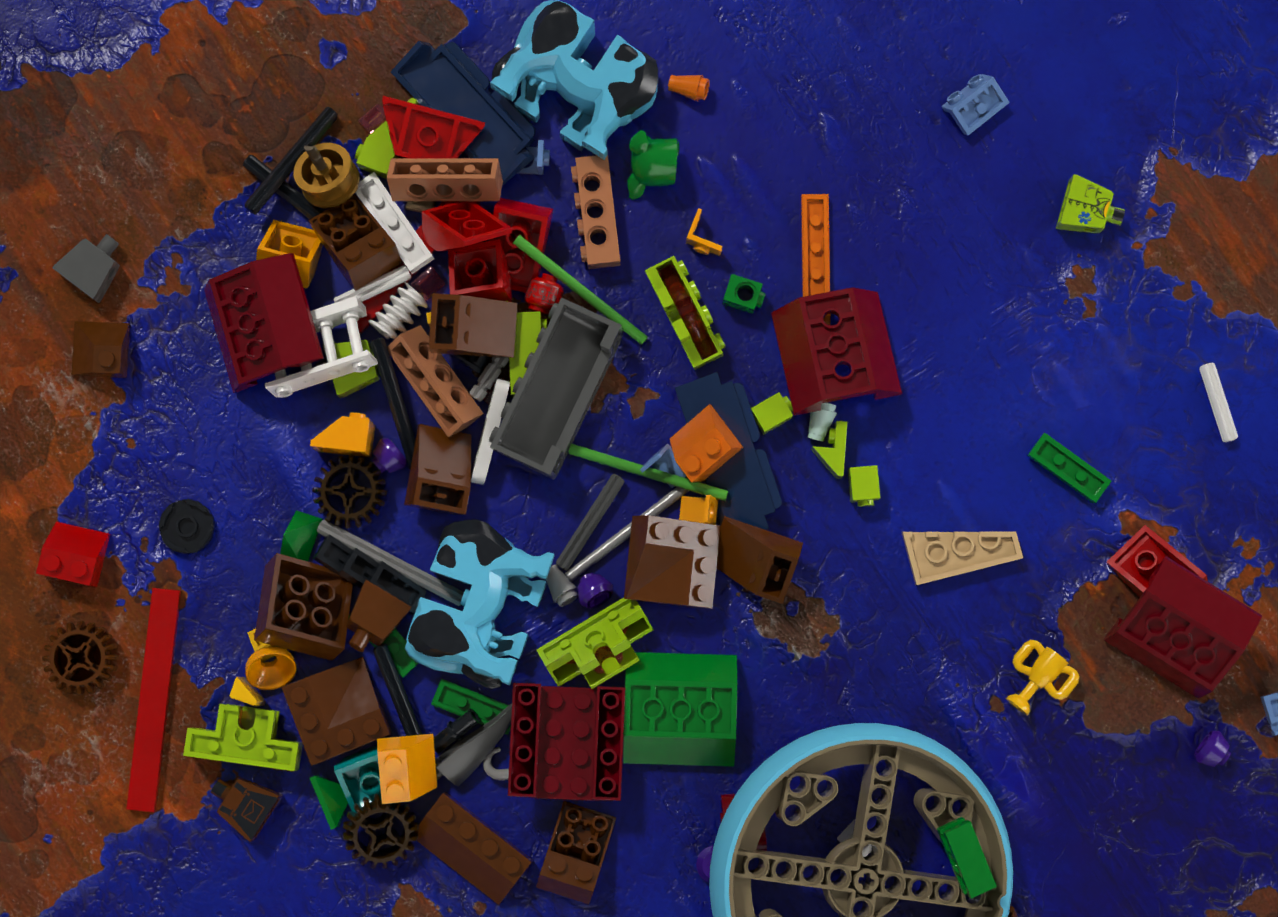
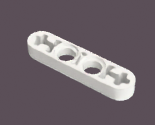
M496 379L472 469V483L480 485L485 483L493 449L490 448L491 442H489V437L493 429L500 426L501 412L505 406L509 391V381Z

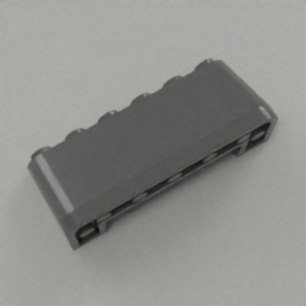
M564 298L560 299L559 304H553L548 318L551 319L547 329L543 327L537 337L536 342L539 343L535 353L531 352L525 362L526 373L523 378L519 377L513 387L514 398L511 403L507 402L501 412L502 423L499 428L495 427L489 437L491 449L553 480L558 475L565 461L570 446L574 442L624 334L621 324Z

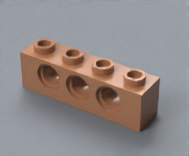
M597 155L575 158L576 166L571 167L573 183L578 182L579 193H574L576 209H581L582 219L577 220L579 236L584 235L585 246H580L582 262L588 263V270L620 266L608 155L605 160ZM590 180H594L600 184V187L596 191L591 192L584 187L585 184ZM592 207H599L603 213L598 218H592L588 215V210ZM596 233H601L606 237V240L603 244L596 245L592 243L591 237Z
M391 158L387 174L392 201H500L503 185L499 158Z
M421 325L401 333L387 346L394 362L448 437L468 428L484 414L442 354L431 353L429 350V336Z

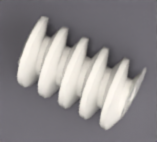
M405 281L404 283L408 289L406 290L401 287L397 289L400 298L394 295L390 296L393 306L386 303L382 305L386 314L381 312L375 313L379 322L368 321L387 340L389 338L395 340L398 337L396 330L407 331L403 323H414L410 315H421L417 308L418 306L428 307L425 299Z

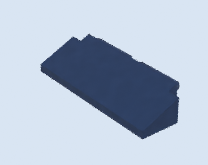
M418 41L392 69L391 73L417 99L421 106L485 122V127L464 150V153L469 158H499L503 185L535 159L527 149L535 141L533 138L536 133L535 128L507 98L496 91L491 93L487 89L490 85L489 78L456 43L441 44L435 50L429 42Z
M715 372L676 387L675 391L686 424L711 404L743 446L739 452L705 480L707 485L728 491L726 501L718 500L717 519L719 525L721 526L723 518L726 516L768 530L769 527L765 516L775 513V509L781 506L782 501L765 451L762 449L755 450L753 442L759 439V431L744 386L740 383L733 384L732 381L721 385L718 373Z

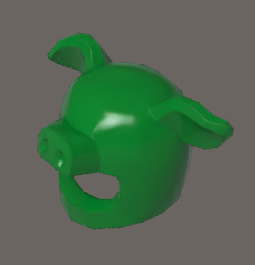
M640 130L629 143L630 151H632V174L627 180L629 198L632 200L638 199L643 195L645 186L675 184L677 157L679 155V141L677 138L651 139L649 136H646L645 131Z

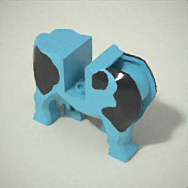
M544 1L532 11L524 22L514 48L495 64L492 71V81L490 82L491 89L513 102L521 82V96L514 105L521 114L536 123L540 118L539 100L541 95L546 90L557 91L567 102L578 107L574 116L568 119V125L560 131V138L580 151L586 148L605 160L608 155L606 144L610 135L618 127L627 125L652 107L658 90V67L656 60L647 53L634 48L621 36L617 35L593 71L591 64L582 59L581 56L595 36L594 19L585 16L573 6L563 1Z
M463 520L444 527L430 571L470 585L471 589H465L460 603V605L464 606L463 611L420 597L406 639L405 650L408 656L415 662L433 670L464 674L485 688H500L502 683L510 686L519 660L497 657L510 655L521 659L529 634L520 632L512 636H503L501 632L495 631L494 621L503 609L507 595H513L522 602L528 601L530 604L539 607L547 584L544 580H547L555 554L547 552L541 556L529 555L523 550L515 548L512 542L499 534L488 523L480 520ZM537 576L544 580L530 581L528 578Z

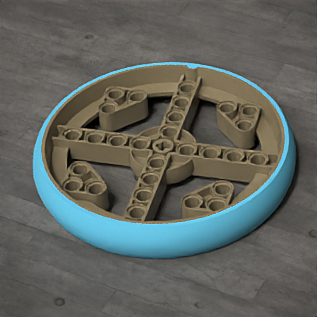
M853 723L821 729L796 739L766 759L748 777L728 806L718 829L710 864L709 890L713 917H756L751 893V879L822 888L826 901L840 915L839 917H882L894 908L899 899L966 908L964 917H1008L1013 891V863L1007 829L992 795L981 779L962 759L937 741L909 729L879 723ZM885 760V769L881 773H877L876 766L878 762ZM864 764L853 837L836 845L827 855L826 859L756 849L763 830L774 812L787 825L798 826L837 796L838 784L825 772L844 766ZM897 769L918 777L932 787L918 790L914 796V805L941 843L942 841L936 828L960 817H963L965 821H971L997 887L972 899H965V894L962 893L954 876L903 869L897 854L885 843ZM799 776V786L791 790L790 781L792 778ZM826 780V790L823 793H818V784ZM880 788V798L872 801V792ZM933 796L934 804L927 809L925 805L926 800ZM960 800V809L953 813L952 806L954 802ZM790 805H795L796 811L794 815L786 818V808ZM875 816L876 825L873 828L868 829V820L871 817ZM871 844V853L863 857V848ZM753 858H758V867L754 870H749V861ZM785 861V871L781 874H776V866L780 862ZM809 865H813L811 876L804 878V869ZM836 869H840V877L835 881H831V873ZM865 874L866 880H861V883H859V877H864ZM893 876V885L885 889V881ZM920 880V888L918 891L912 892L913 883ZM943 884H947V891L939 896V888ZM862 901V909L857 913H853L855 903ZM764 909L757 915V917H782L773 909Z

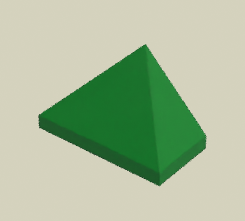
M296 510L283 534L280 554L309 562L318 536L317 529L323 519Z
M320 775L310 777L330 829L339 827L348 807V801L340 783Z

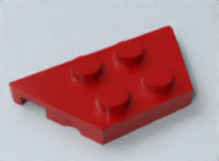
M387 96L382 98L394 156L398 158H458L485 127V122Z

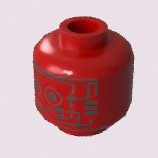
M543 273L542 277H533L530 280L525 295V302L529 304L528 309L549 315L553 304H559L564 288L557 283L558 279L555 276Z

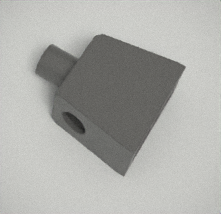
M107 234L97 246L85 238L52 268L97 303H100L120 267L110 257L119 243Z

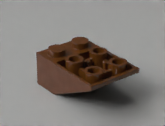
M353 194L344 203L331 207L308 220L340 272L355 291L402 264L395 242L356 194Z
M432 293L429 350L431 353L514 358L518 303L465 295Z
M418 424L404 505L452 515H466L471 488V434L458 432L448 437L442 428Z
M724 516L720 528L717 569L755 595L783 604L800 557L803 542Z
M563 801L536 888L590 904L616 817Z

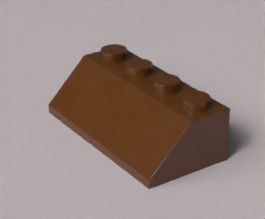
M447 792L442 793L419 824V829L414 831L418 835L417 841L498 905L533 861V859Z

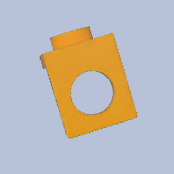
M698 208L687 235L686 243L694 246L693 250L698 253L708 255L710 252L720 256L723 246L694 235L702 215V209Z
M706 495V498L682 496L679 520L716 525L719 499L711 495Z

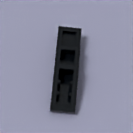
M330 534L326 536L313 557L315 561L359 588H362L365 580L370 581L411 606L408 613L412 615L417 609L420 597L423 598L427 592L385 562L381 561L378 563L358 548L352 550Z

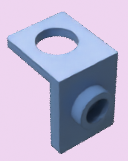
M538 140V147H527L535 157L533 164L528 168H523L517 174L544 175V166H549L550 150L545 149L544 140Z
M668 443L640 469L643 473L652 466L654 469L686 477L685 473L676 463L672 448Z

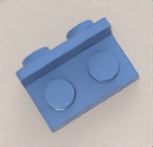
M978 74L968 81V85L964 89L952 93L947 98V102L942 105V108L945 112L952 115L962 133L968 136L1010 102L993 76Z

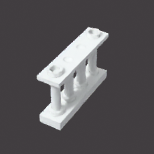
M357 296L310 311L316 333L321 332L327 363L313 368L310 363L301 367V372L289 376L286 375L285 369L275 372L276 380L265 383V388L276 398L288 397L295 391L353 372H364L371 366L378 364L377 359L368 350L363 351L357 321L359 318L367 316L365 305ZM346 323L353 355L338 359L332 329L335 326Z

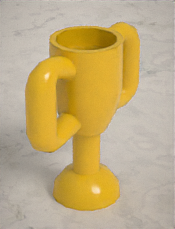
M1030 639L1021 646L1012 661L1015 669L1029 676L1030 681L1019 695H1008L1005 699L1020 712L1028 716L1030 713L1028 701L1038 688H1045L1051 697L1063 700L1077 686L1080 676L1074 668L1067 666L1069 663L1049 647L1044 648L1040 642ZM1035 649L1039 656L1033 666L1023 665L1025 659ZM1061 673L1068 674V679L1057 691L1052 682Z

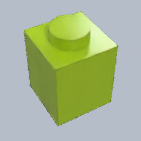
M780 392L751 408L755 422L763 435L793 417L791 401L787 396L782 397Z
M878 466L850 467L847 470L850 503L857 502L858 507L873 506L874 501L880 499Z

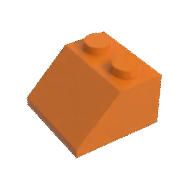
M711 404L705 407L670 438L675 461L691 483L706 480L743 448Z

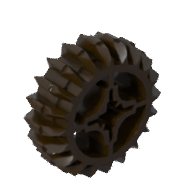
M353 454L349 455L348 463H345L343 456H338L339 465L336 466L332 460L328 461V465L331 467L329 472L321 467L320 472L325 475L324 479L315 477L314 481L322 485L321 488L315 487L312 489L313 493L321 494L320 497L313 499L315 504H324L318 509L320 514L329 511L325 517L326 521L330 522L336 517L335 526L340 527L343 520H345V528L351 529L352 521L355 520L356 526L361 528V518L364 517L367 523H371L372 519L368 515L370 512L376 516L380 515V512L374 508L376 504L385 506L386 503L378 498L379 496H387L388 492L386 490H379V487L386 485V480H376V478L381 476L382 472L379 469L371 472L375 466L372 461L364 467L365 458L362 456L358 459L357 464ZM347 470L342 484L329 487L335 476ZM355 470L366 474L372 488L357 485ZM348 485H351L352 488L359 492H356L355 496L352 495V498H348L346 494L338 491H344ZM328 495L338 496L343 499L345 514L333 508ZM371 497L368 504L362 510L353 513L358 499Z
M374 794V801L372 802L369 801V798L364 797V806L362 807L360 804L355 803L354 809L357 813L348 812L347 818L350 821L343 823V828L347 830L343 833V840L348 841L345 844L346 849L353 850L351 853L353 859L361 857L360 863L363 866L369 860L373 869L377 867L378 862L382 863L383 869L387 868L388 861H392V864L397 866V857L400 856L406 860L408 856L405 850L413 851L414 844L412 842L418 840V835L414 833V831L419 829L418 823L413 822L416 819L415 813L409 812L410 807L407 803L400 806L401 802L382 804L379 794ZM383 812L378 818L369 817L372 814ZM394 816L404 826L401 836L397 835L396 830L391 828ZM360 826L370 835L367 846L358 838L357 834ZM385 828L386 833L382 834L381 832V835H376V829ZM384 844L392 845L387 849L378 850Z

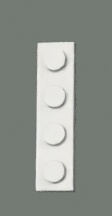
M375 172L361 180L355 193L395 242L399 256L409 271L414 274L434 260V257L395 201H392L391 195Z

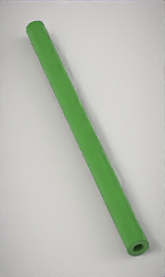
M518 235L514 240V245L606 318L621 324L623 331L642 345L648 337L646 334L521 235Z
M571 444L569 449L570 455L702 495H711L722 501H726L728 496L727 490L701 482L691 483L687 478L651 467L642 473L640 469L643 465L575 444Z

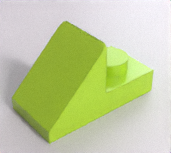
M836 421L834 428L829 427L828 444H833L832 448L815 446L811 448L812 452L837 479H841L844 476L847 435L846 421Z

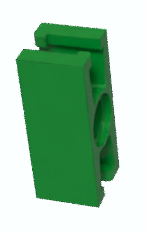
M960 817L936 828L963 894H968L972 899L997 887L971 821H965L963 817Z

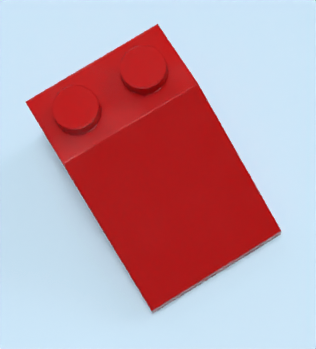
M500 198V201L494 206L493 215L512 227V233L489 239V241L501 239L511 277V290L526 293L530 280L533 277H539L541 265L514 245L513 242L518 235H521L544 254L553 209Z
M457 201L422 211L423 241L436 251L465 247L512 233V227L474 201Z
M1146 525L1107 561V565L1139 598L1149 586L1150 576L1165 556L1208 582L1207 575Z

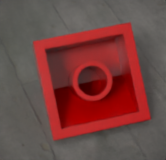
M501 239L448 250L450 294L512 302L511 277Z
M56 522L42 547L36 574L97 587L110 534Z

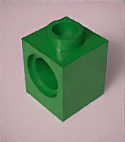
M731 274L722 304L753 314L755 307L761 308L766 294L761 291L763 284ZM741 289H748L753 297L748 301H743L738 297L737 293Z

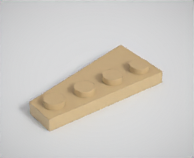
M1016 531L901 532L915 586L1023 559Z

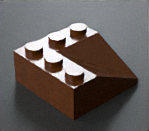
M651 515L632 516L624 599L712 609L721 526Z
M276 553L265 565L254 641L333 661L345 649L346 625L349 619L353 584L325 566Z
M364 657L282 687L311 766L393 734Z

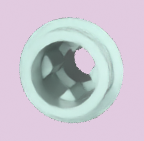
M822 403L821 411L810 413L808 438L824 441L829 427L837 414L835 412L836 405Z

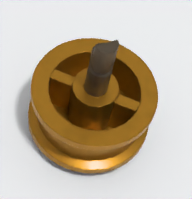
M321 143L315 146L304 145L305 152L298 158L294 167V179L306 200L310 204L323 209L335 207L347 201L357 191L360 180L359 171L352 162L347 150L336 143Z

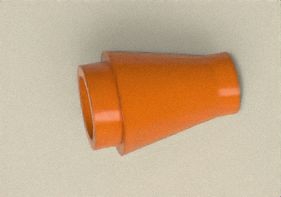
M671 75L668 91L676 92L698 102L700 99L706 100L710 81L704 78L703 75Z

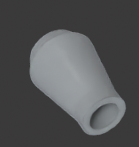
M557 564L552 565L546 581L553 602L558 603L559 607H564L578 598L577 587L565 576Z

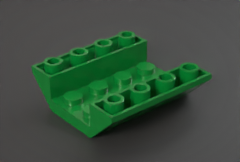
M635 652L640 661L626 669L623 763L734 767L737 719V655Z

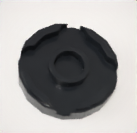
M191 499L174 502L164 510L159 521V531L162 540L173 551L183 554L197 553L204 549L213 538L215 531L214 517L210 510L201 502Z

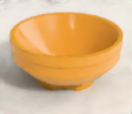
M268 646L257 650L248 658L245 665L246 678L255 688L262 690L277 689L285 686L294 678L296 663L292 654L286 649ZM266 655L276 656V659L271 662L261 661Z

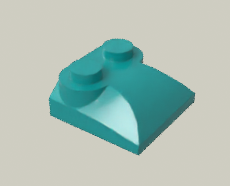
M377 746L347 756L334 766V772L352 812L357 813L354 809L355 803L360 804L362 807L364 806V797L369 798V801L372 802L374 801V794H379L381 800Z

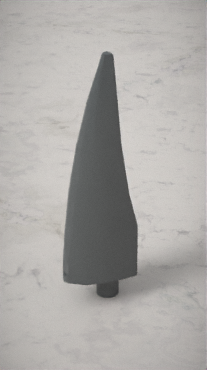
M512 703L492 720L463 737L461 741H455L435 759L437 781L444 775L454 785L460 786L478 768L511 725Z

